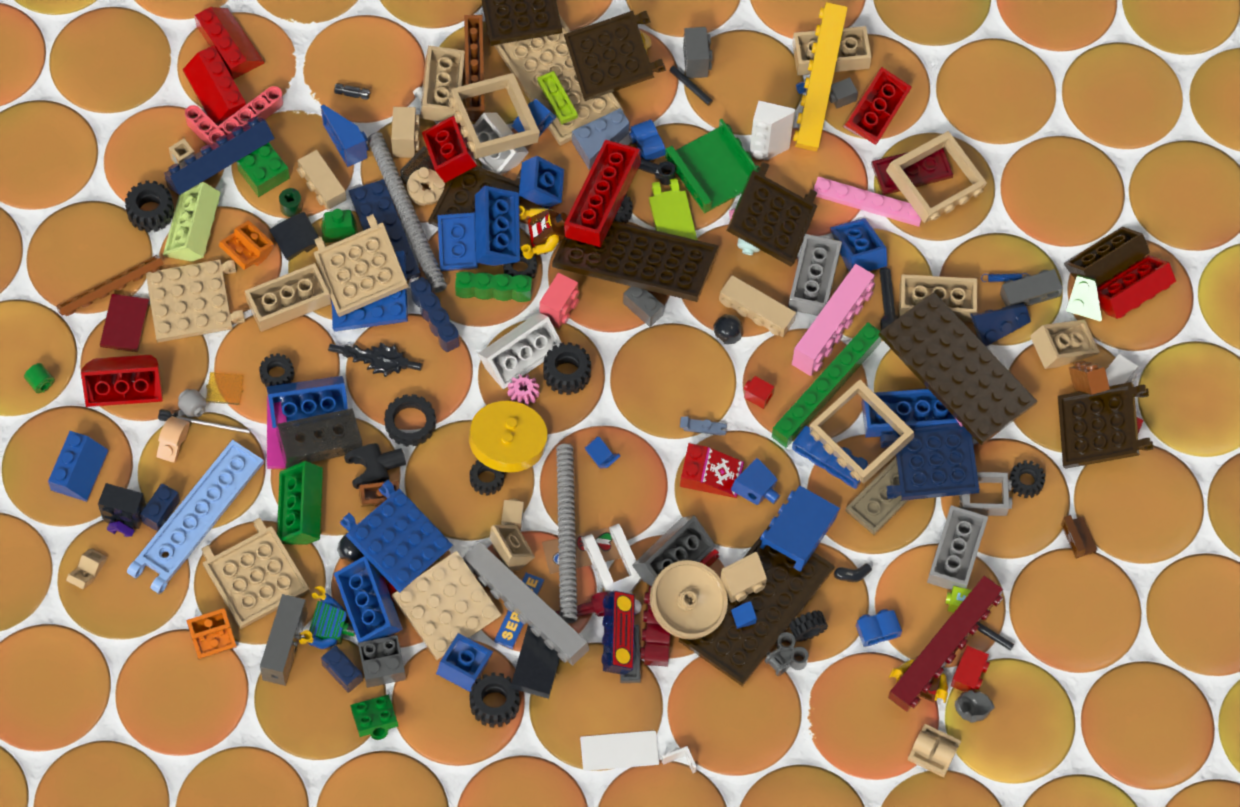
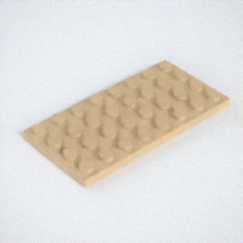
M559 15L563 32L561 34L494 45L511 73H514L517 82L529 100L532 102L536 98L554 115L555 113L540 88L537 78L552 71L555 72L578 114L577 119L562 125L556 116L554 121L548 126V129L561 146L572 140L573 130L620 108L623 113L624 110L612 92L584 101L564 34L571 31Z

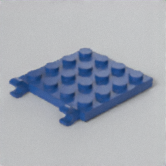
M387 480L379 488V491L387 498L381 505L358 524H356L355 518L350 513L340 523L349 531L346 537L400 593L445 554L453 544L400 488L395 491L393 484Z

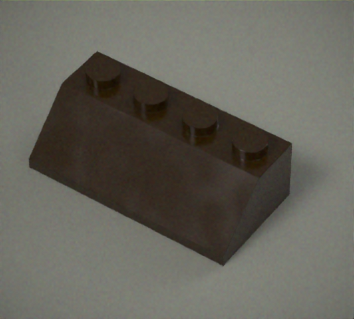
M1122 226L1066 261L1064 266L1075 279L1077 274L1095 279L1098 288L1104 281L1114 278L1120 271L1127 270L1133 263L1144 259V256L1148 255L1150 251L1143 233Z

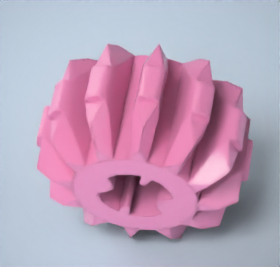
M519 374L518 379L513 377L512 383L508 384L509 390L507 393L511 397V401L525 403L528 406L529 402L535 403V398L539 397L538 390L540 386L536 384L535 378L530 379L528 374L525 378H522V375Z

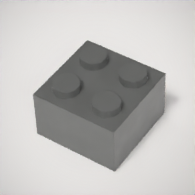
M706 27L684 28L683 53L687 78L708 77V70L712 69L711 36L707 34Z

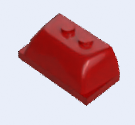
M881 67L846 119L843 128L876 145L912 87Z
M152 355L95 358L86 363L81 369L86 407L163 402L159 364Z

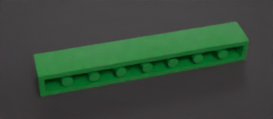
M867 322L773 427L771 437L787 448L803 428L811 422L879 346L882 340L878 336L880 330Z

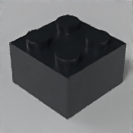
M105 483L98 506L102 519L105 522L113 523L120 521L131 529H140L142 523L140 513L145 508L146 503L143 493Z

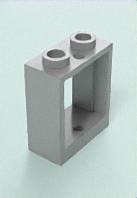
M977 472L979 483H1002V504L970 503V494L960 495V508L985 516H1007L1008 510L1012 509V497H1009L1008 491H1011V480H1008V473Z

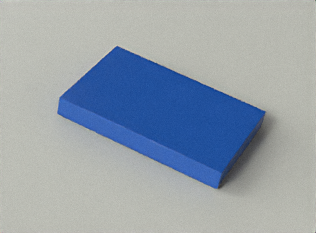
M475 213L438 215L440 270L478 269V263H476Z

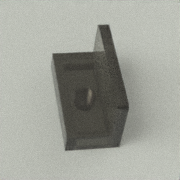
M423 146L400 170L401 180L404 184L407 185L410 175L422 167L435 171L432 160L428 155L427 147Z

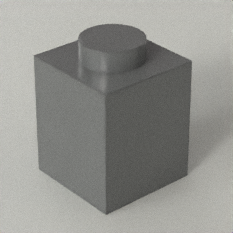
M851 78L831 85L829 101L834 103L836 109L857 100L858 91Z

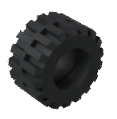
M145 181L144 184L141 182L137 183L138 186H133L131 188L132 192L128 191L127 198H125V207L129 221L132 222L135 228L138 226L140 231L145 229L146 232L150 233V230L157 232L158 228L164 229L165 224L169 225L171 222L170 218L173 219L174 215L173 200L168 188H165L161 183L158 185L156 181H153V183ZM148 202H155L159 204V206L152 211H143L140 209L142 205Z
M563 342L560 343L559 347L554 345L552 350L549 349L543 363V377L546 380L547 386H551V390L554 392L558 390V394L566 392V395H571V392L576 394L578 389L583 390L585 384L588 385L589 378L591 377V361L589 354H586V350L584 348L580 349L578 344L573 346L571 342H568V345H564ZM570 363L578 369L572 374H563L556 368L561 364Z
M495 672L491 673V676L484 674L482 680L478 678L476 684L472 685L469 694L471 713L475 715L477 721L481 720L482 725L486 726L488 723L492 728L496 724H498V727H502V723L505 722L507 725L510 723V719L514 720L516 717V712L518 713L520 705L519 690L510 688L512 682L509 676L504 678L502 673L496 676ZM490 693H500L507 699L502 706L496 708L489 707L483 702L484 697Z

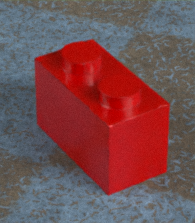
M967 645L953 677L951 687L963 692L979 690L983 681L980 676L982 672H987L990 662L987 661L989 654Z

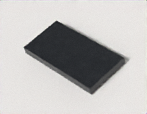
M528 625L510 688L549 699L560 658L557 655L558 652L555 649H549L544 643L545 640L541 636L537 637L530 629L531 627Z

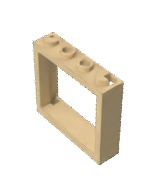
M514 73L451 89L450 97H448L449 106L455 111V120L457 123H460L462 136L466 137L468 150H471L475 159L538 143L539 129ZM506 88L525 131L480 143L462 99Z
M949 131L892 161L886 169V172L924 223L929 220L938 219L944 212L946 214L951 212L958 204L964 205L973 196L975 198L978 197L979 194L984 192L983 189L987 184ZM945 147L972 183V186L930 208L903 169Z
M861 380L857 381L809 425L810 434L814 437V440H819L824 445L825 451L837 457L836 460L843 468L847 467L851 471L850 475L857 481L860 480L863 484L914 438V431ZM856 394L863 398L901 436L864 470L820 428Z

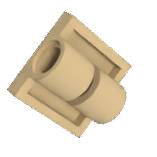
M924 724L908 757V761L944 777L961 741Z

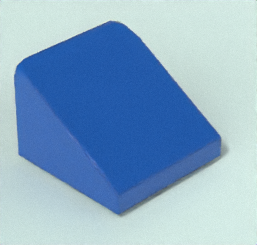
M751 601L731 610L737 629L756 624L757 618Z

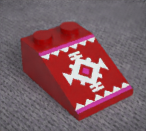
M688 443L680 487L737 498L738 494L733 492L731 488L735 479L743 472L744 462L712 448Z

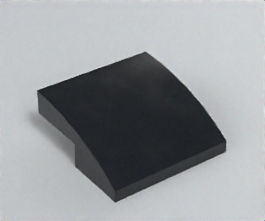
M305 212L294 215L270 229L271 234L288 261L301 252H309L317 246L314 239L319 238V235Z

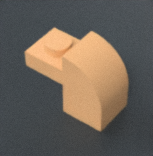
M172 416L165 422L158 439L160 443L156 455L157 458L173 463L177 461L180 445L187 437L189 421Z

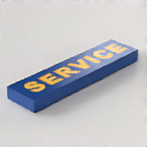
M527 572L522 580L536 595L539 594L544 583V579ZM508 610L494 640L495 643L512 650L524 626L518 619L516 612Z

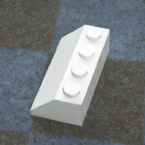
M758 101L753 119L750 155L753 158L768 160L790 148L795 109Z
M538 312L479 352L478 355L485 369L499 386L505 389L509 383H512L513 377L518 379L519 374L524 376L543 363L548 350H552L554 345L559 347L562 342L549 317Z

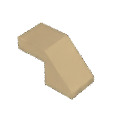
M89 549L82 554L78 568L68 574L66 581L81 589L86 588L92 584L108 557L93 549Z

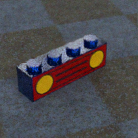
M613 590L603 600L604 617L602 625L604 626V635L602 637V645L604 646L601 662L603 664V671L625 675L633 670L635 595Z

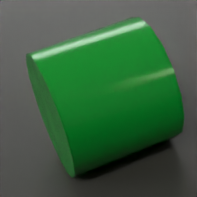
M42 363L33 365L24 374V379L36 393H44L54 383L53 376Z

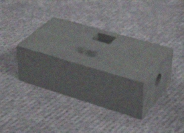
M282 594L260 664L263 681L286 686L301 638L300 633L303 631L308 615L305 599Z

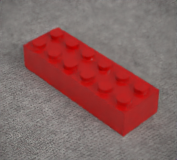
M609 140L604 141L564 223L566 238L601 247L641 164L640 149Z

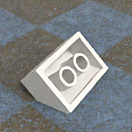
M483 113L473 125L480 143L514 134L498 113ZM523 146L481 157L479 160L488 171L502 176L518 166L529 152Z

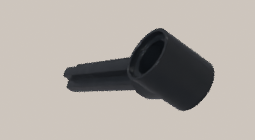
M641 159L638 169L654 174L661 184L670 185V179H675V166L673 163L665 161L658 165Z
M887 267L879 271L884 316L880 322L881 330L899 318L895 315L891 271Z

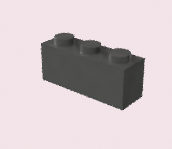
M1055 269L1050 271L1043 270L1033 276L1026 275L1019 280L1005 282L1001 287L1000 295L1006 307L1024 304L1027 307L1060 297L1063 287Z

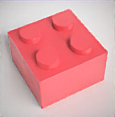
M558 273L540 301V313L548 316L552 325L560 329L562 324L567 323L570 311L575 309L579 303L578 295L580 291L578 290V282Z

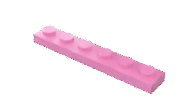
M822 177L817 178L814 191L817 192L816 197L918 227L920 226L921 218L910 203Z

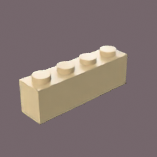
M733 275L720 291L719 301L724 306L735 309L738 314L743 317L747 316L758 326L766 327L774 335L784 337L795 321V311Z

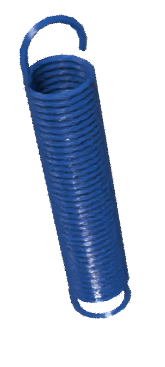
M1019 273L983 274L988 275V282L1016 281L1022 278V274Z

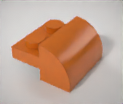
M249 220L236 227L233 234L219 243V247L244 270L253 264L256 266L260 265L269 256L274 246V243Z
M225 608L186 620L198 659L237 648Z

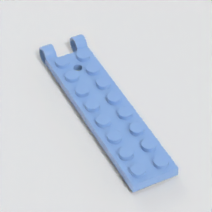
M232 440L139 556L130 564L127 573L136 579L142 574L144 567L148 566L159 574L152 582L150 588L156 593L161 594L167 587L170 579L264 464V460ZM168 552L169 556L164 558L162 554Z

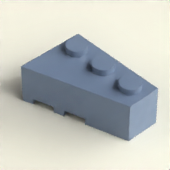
M621 108L572 131V143L589 170L592 168L605 140L619 143L629 134L630 122Z

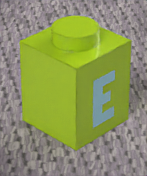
M953 586L951 593L947 592L945 604H949L948 611L955 612L972 590Z

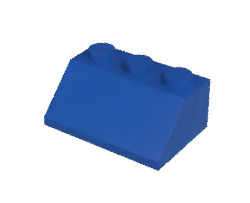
M69 431L48 480L51 491L87 502L109 450L86 435Z

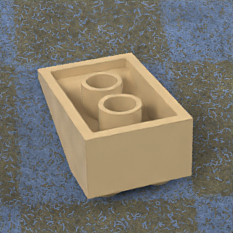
M1085 320L1042 325L1030 336L1045 369L1061 367L1100 353Z

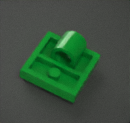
M389 694L350 705L359 737L371 735L374 740H381L388 735V729L399 727Z

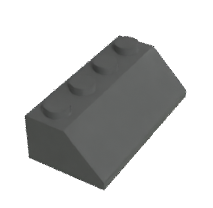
M695 515L682 517L632 566L641 579L652 586L657 575L670 564L685 560L700 562L716 545Z

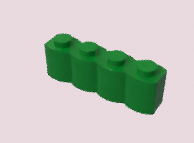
M462 271L456 273L455 292L456 296L460 298L476 297L482 300L494 298L500 301L513 299L518 302H528L531 300L532 278L526 275L512 277L508 274H474Z

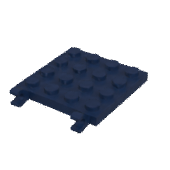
M959 423L909 427L914 431V438L896 454L900 485L887 486V499L901 496L902 501L979 493L972 435L963 426L961 427ZM894 429L893 434L880 435L881 448L890 447L901 436Z

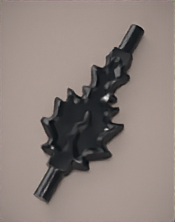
M380 342V347L371 346L372 350L369 348L363 350L357 345L354 347L345 345L343 347L330 344L328 348L330 352L342 354L347 358L352 357L354 363L364 361V364L370 363L367 370L374 369L373 374L383 373L384 377H387L393 371L398 374L401 369L407 368L421 371L423 365L422 363L409 361V359L405 358V352H399L396 344L388 347Z

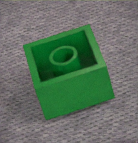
M270 143L265 144L237 161L238 171L258 197L290 179L288 167Z

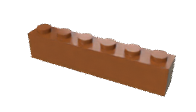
M464 15L466 85L484 81L482 15ZM484 94L466 98V112L471 122H477L481 115L485 113Z

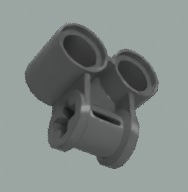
M784 632L778 637L777 650L769 654L764 660L766 664H770L776 671L775 674L777 676L782 675L789 667L795 670H802L807 665L809 656L807 650L803 647L794 648L795 637L788 632ZM787 641L791 646L785 647L781 643ZM801 656L804 660L797 661L794 657Z

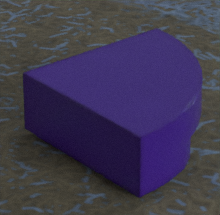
M120 521L109 523L107 531L114 534L116 531L124 534V537H132L134 533L133 529Z

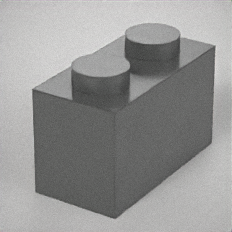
M631 286L623 293V304L649 327L663 316L664 305L647 290Z

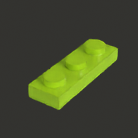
M552 71L538 77L537 82L560 124L562 125L577 119L578 114L555 72Z

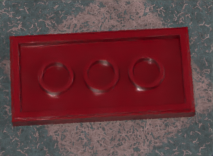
M943 148L903 169L915 187L953 178V172ZM907 153L871 162L883 196L900 191L886 172V169L892 161Z

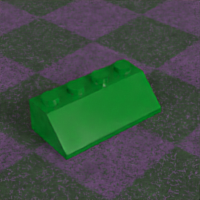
M304 461L280 471L277 535L282 544L307 545L320 540L323 467Z

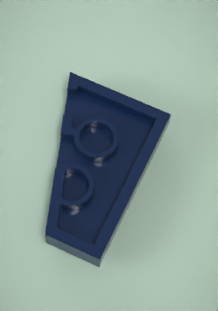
M1024 304L1002 307V309L994 311L986 310L984 313H970L977 337L985 346L1031 322L1027 307Z

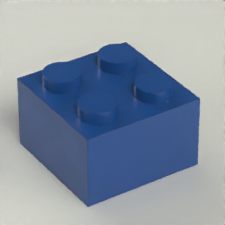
M539 156L522 162L519 196L546 209L561 203L564 169Z

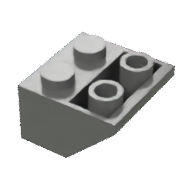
M397 635L358 643L367 688L406 680Z

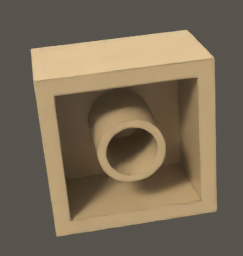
M393 107L391 137L393 157L415 158V151H419L418 139L420 135L419 114H416V107Z

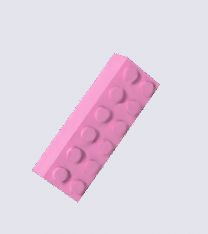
M857 264L853 266L794 348L793 366L809 376H812L815 371L818 372L823 365L822 360L830 356L833 351L832 346L840 342L843 337L842 332L845 328L847 330L853 323L852 318L855 314L857 316L860 314L865 300L868 302L872 297V290L875 286L873 282L874 274Z

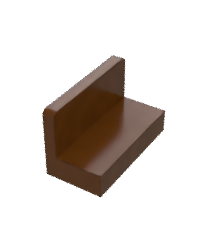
M1071 515L1064 517L1061 526L1075 558L1097 552V547L1084 518L1072 519Z

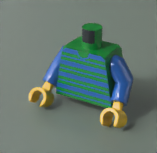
M315 587L319 591V595L312 593V597L314 599L320 598L321 601L317 602L309 631L305 630L300 633V635L305 636V638L299 640L300 644L309 643V645L323 650L336 644H341L344 635L355 637L352 624L347 623L348 614L345 609L326 593L324 587Z

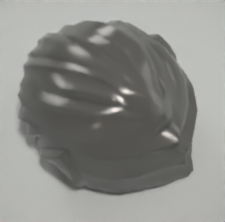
M965 691L955 701L957 713L964 720L971 723L984 720L995 709L993 702L981 691Z

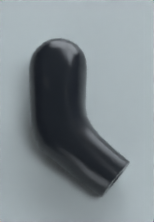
M867 563L856 570L838 567L834 571V577L841 581L859 582L872 571V568Z

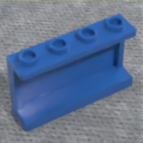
M799 486L796 491H791L787 498L789 502L782 504L778 512L780 515L778 518L774 516L770 522L769 527L771 528L769 531L765 530L760 538L762 541L760 548L764 550L766 545L793 559L796 561L794 568L801 572L836 520L840 508L806 488Z

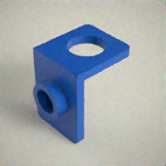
M596 437L585 447V450L599 468H608L621 456L619 453L612 454L600 437Z

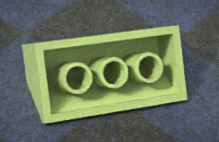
M202 182L179 195L163 256L186 261H194L204 257L207 242L211 235L212 223L215 219V211L219 204L220 191Z

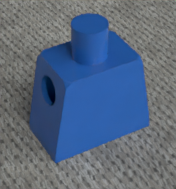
M758 458L735 479L731 488L733 492L756 505H759L765 498L772 504H775L781 496L773 490L778 481L777 478Z

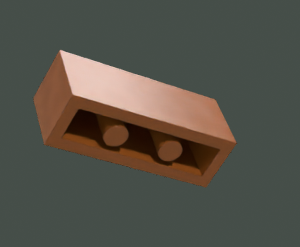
M1085 361L1075 362V366L1069 367L1074 390L1088 394L1110 390L1105 367Z

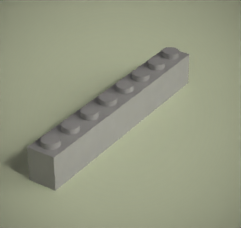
M481 542L463 557L468 568L478 577L479 583L484 587L488 586L496 599L501 598L504 601L505 607L510 612H516L518 619L524 625L527 623L534 635L537 637L541 636L549 649H555L563 662L566 663L568 661L573 666L589 651L588 642Z

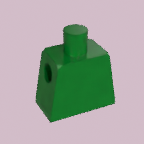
M335 209L324 213L321 230L322 239L325 243L339 242L358 233L357 222L351 210Z

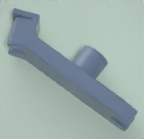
M688 416L681 417L680 428H683L684 431L726 435V431L721 430L727 428V425L723 423L711 422L708 419L704 421L694 420Z

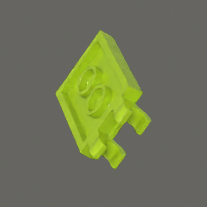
M670 179L671 191L661 192L659 182H653L651 187L653 196L649 197V204L656 231L697 240L686 191H680L678 179Z

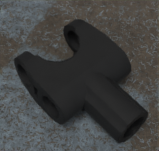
M377 443L361 446L344 456L346 463L362 464L366 467V471L352 481L355 489H359V485L386 482L390 479L387 470L406 465L402 448L381 454Z

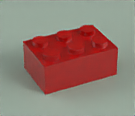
M454 115L422 132L434 169L444 183L477 166L471 150H468V141L466 137L462 136L461 125L456 122Z

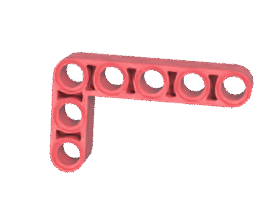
M276 86L269 87L219 126L198 106L191 105L185 109L186 123L206 145H212L217 138L232 133V131H229L230 129L246 125L248 120L244 121L243 119L261 117L267 119L283 106L282 91Z

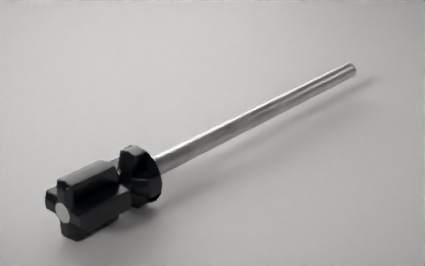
M159 410L158 419L160 421H167L173 416L191 423L250 433L248 429L180 417L178 412L172 415L168 410Z

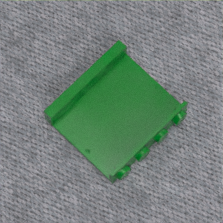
M720 119L719 127L677 150L670 146L665 151L666 160L674 164L675 173L704 214L742 194L750 173L753 170L756 171L759 167L753 163L750 153L743 149L740 139L738 137L735 138L730 125L725 124L723 119Z

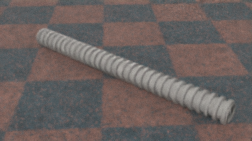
M373 133L367 138L371 151L389 193L392 195V200H394L393 202L402 219L418 261L421 263L424 275L431 286V291L439 293L447 287L436 258H434V253H432L410 197L407 195L408 193L399 176L382 133Z
M560 444L556 447L560 617L567 624H570L578 619L575 566V491L573 484L574 452L572 445Z

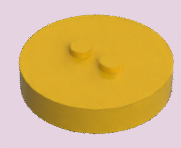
M498 401L481 408L471 422L469 444L475 457L487 467L501 472H519L535 465L543 456L547 441V428L542 417L529 406L514 401Z

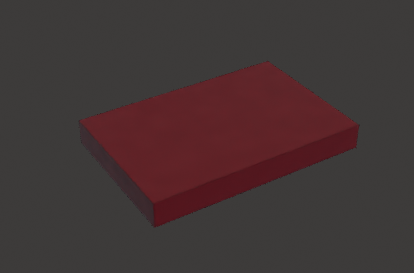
M112 294L100 347L138 352L150 303L149 299Z

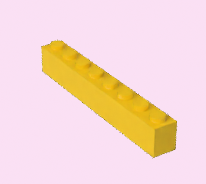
M826 2L824 8H820L818 18H821V23L816 26L815 36H818L817 43L813 42L811 53H814L813 60H809L807 69L811 72L809 78L806 77L804 88L807 91L806 95H802L800 106H803L802 113H798L797 123L800 125L799 129L795 130L793 141H796L795 147L816 152L819 148L847 12L846 6Z

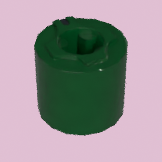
M287 188L280 193L279 204L282 214L292 217L302 211L301 194L296 189Z

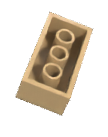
M866 26L843 28L834 72L870 69L871 52ZM815 31L797 32L793 35L792 45L797 75H808L811 72L807 69L809 60H813L814 53H811L813 42L817 43L818 36H815Z
M428 45L420 109L421 119L444 121L454 115L455 111L449 106L448 97H450L451 89L462 86L465 51Z
M315 263L245 290L246 301L261 332L331 304L330 293Z
M901 275L899 284V317L935 292L962 322H973L970 313H977V279Z

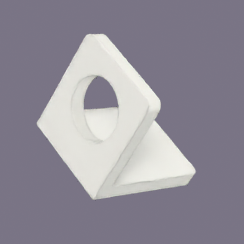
M688 746L681 749H671L668 754L662 756L663 765L685 756L692 773L696 772V764Z

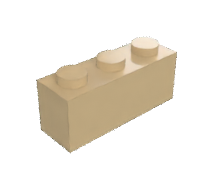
M317 150L297 160L298 174L301 178L307 180L306 184L309 190L316 193L318 203L321 206L324 205L327 211L347 200L346 191Z

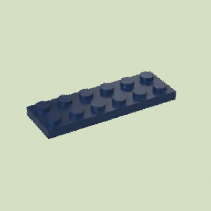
M384 179L348 190L363 231L371 228L366 217L374 214L378 224H384L394 251L405 252L407 280L420 277V270Z

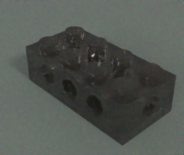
M353 408L277 424L276 434L285 468L304 461L312 463L345 456L348 452L362 446Z

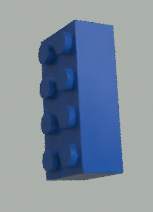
M365 556L334 573L358 643L390 637L402 630L384 576Z

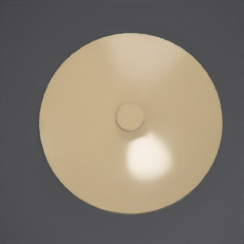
M685 560L670 564L657 575L650 591V605L655 619L667 632L682 639H698L710 634L722 623L726 615L728 599L722 580L711 568L696 561Z

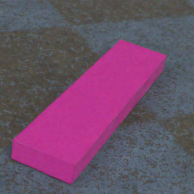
M267 396V469H287L286 426L272 427ZM281 402L273 403L276 426L285 425L286 416L282 412Z

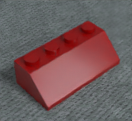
M209 7L194 15L196 27L209 46H215L233 80L264 64V60L228 8Z
M215 46L197 52L183 68V72L204 111L217 126L246 105L243 96Z
M1148 255L1130 266L1127 270L1114 276V278L1104 282L1097 288L1100 307L1108 316L1116 319L1122 318L1127 312L1140 307L1143 302L1154 298L1156 294L1162 290H1167L1170 288V285L1176 282L1170 263Z

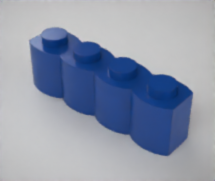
M805 426L793 442L792 449L815 465L825 469L834 477L841 479L850 487L857 489L861 481L853 478L850 475L851 471L847 467H841L836 460L837 457L833 454H828L823 448L824 445L819 440H814V437L810 434V427ZM840 447L863 470L869 466L864 458L855 457L848 448Z

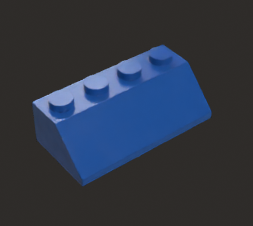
M484 186L475 194L476 263L496 266L520 261L519 193Z
M343 376L266 387L273 428L282 426L292 428L349 419ZM281 402L282 412L286 416L285 425L276 426L273 403Z

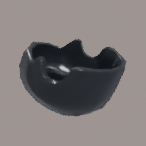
M724 314L713 325L715 336L721 339L724 344H735L743 336L742 323L734 315Z
M344 535L337 547L340 558L353 563L364 557L362 552Z

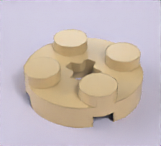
M422 167L410 175L407 181L408 195L418 205H432L438 202L445 183L437 172ZM427 183L429 185L430 190L426 189L425 191H423V186L421 184Z

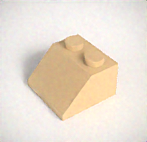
M493 525L491 527L490 540L493 548L499 554L502 563L511 571L521 570L535 558L517 525Z
M757 552L723 568L721 571V580L731 603L736 600L740 602L752 592L758 593L766 586L767 577Z

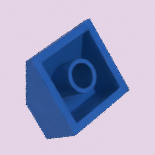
M458 633L441 659L436 674L470 692L472 685L476 684V680L481 677L493 651Z

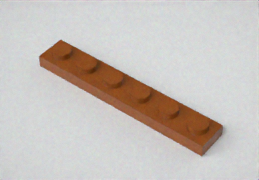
M155 255L57 305L56 308L62 316H69L76 312L75 309L91 305L92 301L98 297L99 299L105 298L110 294V291L114 289L120 290L127 286L126 283L132 280L133 282L138 281L148 272L158 271L164 263L161 257Z

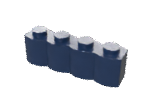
M423 277L411 282L412 300L420 307L422 317L429 322L431 332L438 337L440 347L445 352L459 347L458 330L450 322L446 310L441 307L439 298L431 291L429 282Z

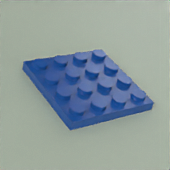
M397 251L395 253L407 281L406 254L404 251ZM407 288L341 317L337 315L332 302V329L334 332L408 322Z

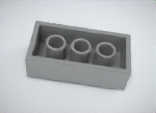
M805 234L788 308L793 311L816 316L820 314L829 301L840 255L841 241Z
M950 506L927 583L952 590L953 586L967 588L988 516Z

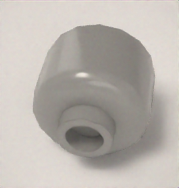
M186 389L179 395L178 407L187 417H200L205 412L206 399L197 390Z

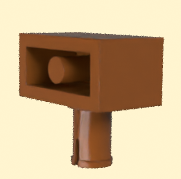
M391 481L394 490L397 491L399 489V481ZM385 482L359 485L361 507L373 506L376 509L387 499L379 491V488Z

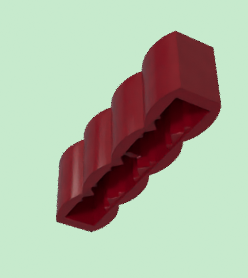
M649 586V592H645L644 604H648V610L643 611V622H647L646 629H642V641L646 642L645 647H641V659H644V665L668 667L670 633L661 627L653 615L650 605L652 586Z

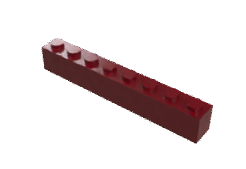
M984 575L890 690L888 698L906 712L911 707L914 709L921 701L919 697L922 693L927 694L933 686L931 682L934 678L939 679L945 671L943 667L947 663L950 665L956 657L955 652L965 647L968 642V636L970 634L973 636L980 627L978 624L981 620H987L993 605L997 607L1002 601L1003 597L1001 594L1003 589Z

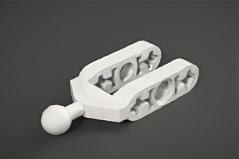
M619 524L610 526L609 531L629 577L613 582L593 535L590 534L582 537L584 547L605 592L610 594L620 592L633 595L632 591L641 581V577L632 566L636 559ZM634 598V614H638L642 609V605L639 600Z

